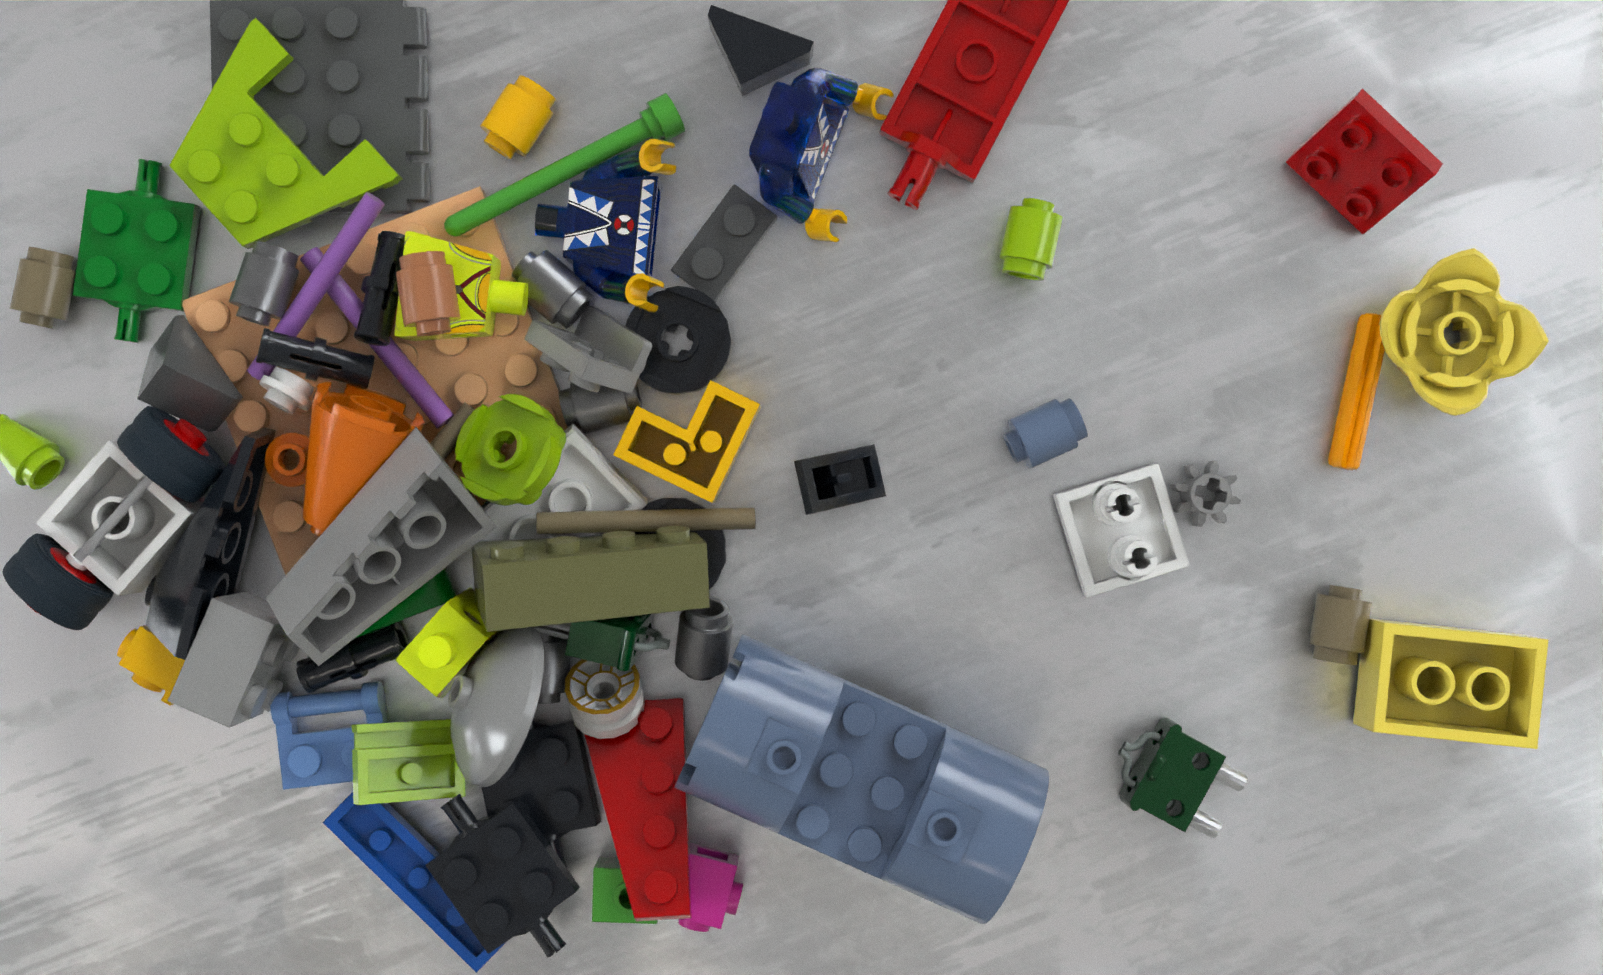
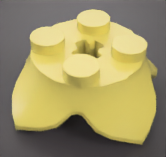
M1475 248L1460 251L1439 260L1426 272L1413 289L1402 291L1390 300L1382 313L1379 323L1380 336L1385 352L1397 366L1398 370L1409 378L1414 390L1425 402L1441 412L1452 416L1465 414L1479 407L1487 398L1488 386L1491 382L1514 376L1528 368L1549 342L1542 326L1533 313L1523 305L1507 301L1501 297L1499 293L1500 276L1495 265ZM1450 323H1453L1452 331L1460 332V341L1449 346L1444 338V328L1449 327Z

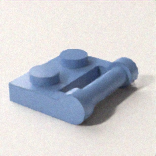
M381 681L363 683L361 689L293 696L291 692L277 694L270 705L272 720L276 725L283 790L353 782L352 749H354V733H352V726L299 732L297 717L364 710L367 723L388 722L385 692Z

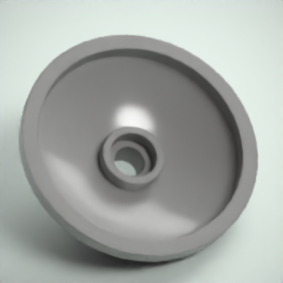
M533 627L509 629L497 634L476 654L464 675H459L452 684L448 698L449 707L452 708L451 737L458 767L466 781L470 784L488 787L496 783L515 760L528 734L537 708L544 672L543 642L539 632Z

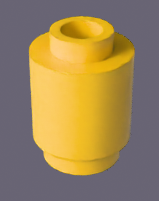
M519 75L514 85L511 83L506 85L481 123L480 127L487 133L483 142L507 159L511 160L515 153L526 157L553 116V112L550 109L556 101L555 97L536 82L523 75Z

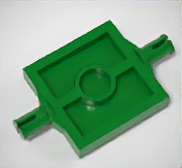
M138 159L135 190L112 193L87 189L73 296L102 300L119 308L114 339L134 343L139 341L141 312L156 309L184 312L182 302L189 298L201 207L196 204L170 201L158 195L162 163L145 159Z

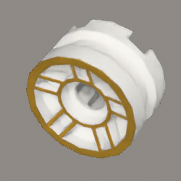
M581 659L572 666L565 678L564 691L569 703L571 717L575 726L585 735L598 739L615 738L628 733L638 724L637 718L641 711L644 712L645 698L641 688L640 674L635 664L629 671H620L616 667ZM605 694H609V695H610L609 698H607V699H602V696H603V695H605Z

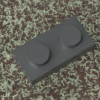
M734 184L671 268V271L691 287L706 294L716 302L775 223L777 215Z

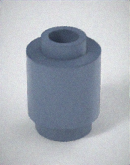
M1070 398L1060 403L1057 399H1053L1008 420L1010 431L1003 434L1006 446L1015 463L1024 460L1030 469L1077 448L1078 441L1088 437L1083 418L1077 406Z

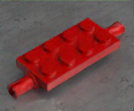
M1069 0L947 1L879 131L880 135L905 147L910 153L892 188L887 193L892 199L900 202L908 185L913 184L914 186L904 205L918 210L920 202L938 169L945 168L971 183L975 181Z

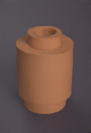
M425 251L401 256L399 258L401 270L396 272L404 327H416L417 336H433L451 332L450 322L460 320L461 317L453 267L451 264H446L445 253L443 251Z

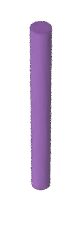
M369 192L363 195L273 332L297 337L385 204L379 198ZM256 356L247 371L257 380H261L263 375L270 376L276 366L263 362L262 364L257 363Z
M315 247L306 252L300 261L312 273L324 254L318 247ZM338 274L326 293L357 329L363 302L342 276ZM389 337L390 343L387 346L370 345L435 427L439 429L447 424L454 414L394 340Z

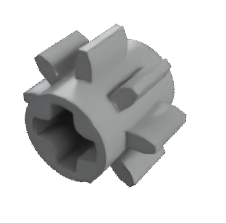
M1208 461L1205 465L1204 474H1200L1198 468L1193 464L1185 465L1184 471L1188 478L1183 483L1170 485L1171 489L1180 492L1181 502L1174 507V512L1182 513L1188 510L1193 512V526L1202 527L1206 521L1207 514H1210L1217 523L1224 524L1227 522L1223 510L1229 504H1240L1241 502L1239 498L1232 496L1230 487L1237 480V476L1227 475L1222 477L1218 475L1219 466L1217 461ZM1207 485L1208 490L1215 492L1213 502L1207 501L1203 503V498L1195 496L1197 486Z

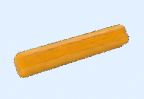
M1365 313L1358 319L1328 457L1329 465L1336 468L1357 470L1360 467L1385 352L1380 336L1379 324L1382 315Z

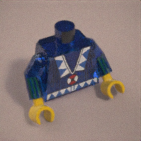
M812 68L794 78L791 85L778 81L773 85L750 145L749 157L759 175L760 195L768 205L798 224L805 222L807 235L811 239L839 242V239L830 232V222L847 224V216L840 210L815 209L814 201L849 112V108L846 106L852 104L853 109L859 115L877 120H885L887 116L876 111V100L880 95L893 98L894 94L888 88L864 83L858 86L857 81L823 68Z
M659 139L647 140L641 149L619 154L587 170L582 180L570 183L567 206L538 204L535 215V235L564 238L563 258L568 263L573 264L575 275L585 282L586 286L603 299L632 304L650 312H656L658 306L647 302L648 291L654 286L664 288V282L653 278L662 184L658 176L650 175L652 173L673 175L676 172L675 165L661 164L662 153L668 148H675V144Z

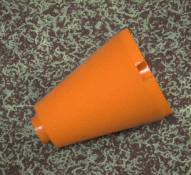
M323 382L316 386L312 401L302 515L303 519L311 525L310 531L320 537L415 427L420 432L422 431L425 423L422 415L417 412L414 420H411L403 415L406 404L382 393L362 389L359 386L347 384L344 393L329 392L332 382Z

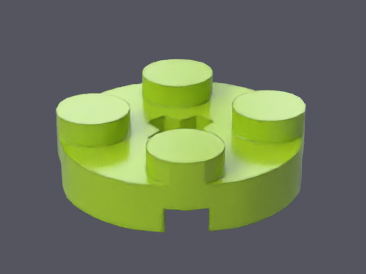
M506 394L499 396L503 400L497 401L489 407L482 404L468 416L456 441V460L462 463V472L465 478L461 476L460 478L464 486L474 495L497 505L509 506L517 503L530 505L539 499L542 490L553 478L560 462L562 449L566 443V433L556 423L552 414L542 405L522 395ZM516 439L517 448L514 455L504 462L506 456L500 452L504 443L512 444Z

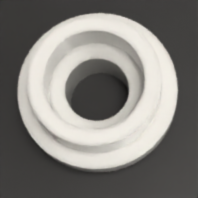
M276 366L270 376L263 375L259 382L267 390L263 398L284 412L293 414L296 408L308 411L312 405L309 397L314 391V387L299 376Z

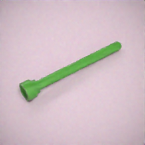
M666 93L646 103L647 109L639 112L640 118L449 216L444 223L446 232L451 236H460L648 138H663L664 141H668L684 133L685 127L674 103Z

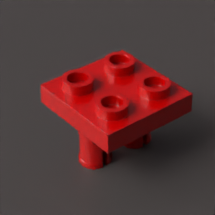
M1363 88L1296 149L1286 161L1295 172L1363 235L1433 178L1443 165L1438 158Z

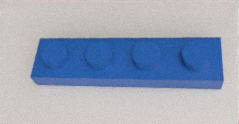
M352 792L322 822L476 973L505 944L503 943L489 954L486 952L425 866L440 853L389 803L353 804Z

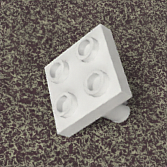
M1159 463L1053 495L1084 597L1088 598L1190 566Z

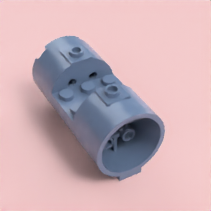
M742 634L732 657L741 661V664L739 666L732 662L729 663L674 788L980 924L989 922L1009 894L1032 845L1048 793V770Z

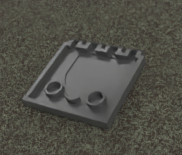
M210 0L212 89L249 23L257 18L289 52L294 60L256 93L254 99L316 168L325 176L366 139L403 178L392 187L387 189L381 188L371 192V194L385 204L379 214L412 213L411 203L430 202V164L426 162H410V155L429 154L428 110L420 108L409 109V102L428 101L427 57L408 55V50L427 48L425 8L407 7L406 0ZM359 201L344 208L337 207L321 215H351Z

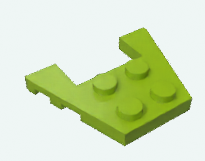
M257 18L253 19L246 28L169 165L241 246L247 249L253 248L255 241H269L312 222V218L337 207L344 208L360 201V197L366 192L371 193L381 188L387 189L398 184L403 179L366 139L325 176L306 157L254 99L256 93L294 60L289 52Z

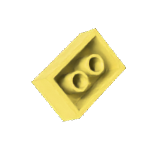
M1369 619L1365 651L1360 653L1353 724L1377 733L1537 749L1549 640L1523 634Z

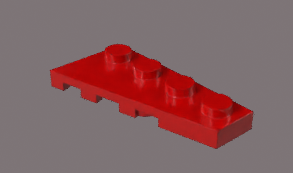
M683 698L645 700L644 712L641 711L637 718L638 724L628 733L615 738L605 739L585 735L634 919L636 921L692 918L688 793L674 788L686 762L685 703Z

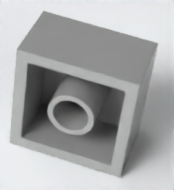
M248 592L212 598L168 701L226 727H233L263 714L264 710L267 712L271 710L270 705L274 698L282 691L283 682L277 679L285 661L291 662L300 648L287 637L267 600Z

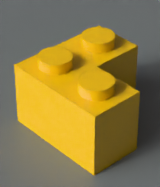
M710 380L687 429L636 406L613 455L704 500L715 503L761 409V405Z

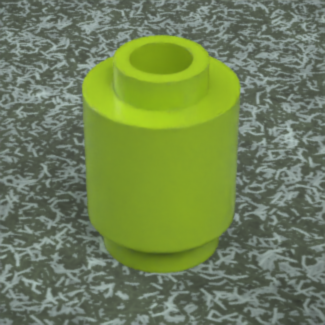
M1024 198L1022 206L1010 207L999 256L1000 259L1004 260L1003 273L1022 279L1044 280L1046 269H1051L1053 266L1063 220L1061 215L1053 212L1055 206L1053 203L1040 199Z

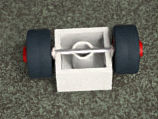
M147 406L135 417L133 423L127 426L120 434L117 441H107L37 520L36 524L50 536L37 533L28 538L19 551L5 564L3 568L5 581L36 613L65 628L72 630L84 629L93 621L98 612L109 603L114 593L118 596L140 593L150 584L202 505L199 499L202 498L210 485L216 482L225 468L224 462L206 442L207 438L194 425L184 419L178 420L161 409Z

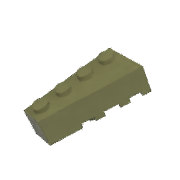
M687 526L661 527L657 529L656 534L613 531L604 533L602 536H560L540 539L479 541L471 547L475 603L487 632L710 608L707 543L697 533L690 532V528Z

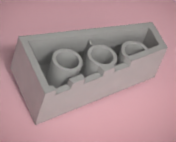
M415 427L269 593L266 600L287 637L320 666L491 533L497 526L473 494L464 486L463 482L418 428Z

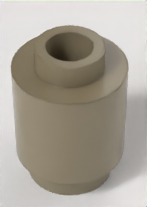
M28 247L26 259L20 258L9 308L21 311L19 322L53 329L55 319L67 321L76 271L72 270L73 256L41 248Z
M1329 585L1328 595L1317 593L1309 644L1314 645L1312 658L1357 665L1358 653H1364L1372 607V602L1361 600L1363 590Z

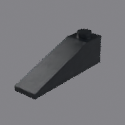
M265 427L243 438L159 573L153 577L147 588L145 605L150 608L146 627L174 657L186 660L212 598L238 592L267 470L265 466V453L269 444L274 440L276 430Z

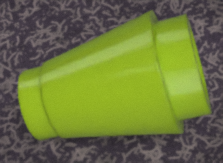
M0 414V461L16 483L21 486L28 485L31 489L37 490L49 485L57 478L65 464L64 458L59 454V446L20 423L11 420L7 415Z

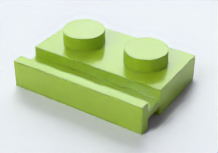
M451 719L352 724V733H354V749H352L353 804L367 805L454 798L458 794H461V797H466L465 778L458 767L451 737Z

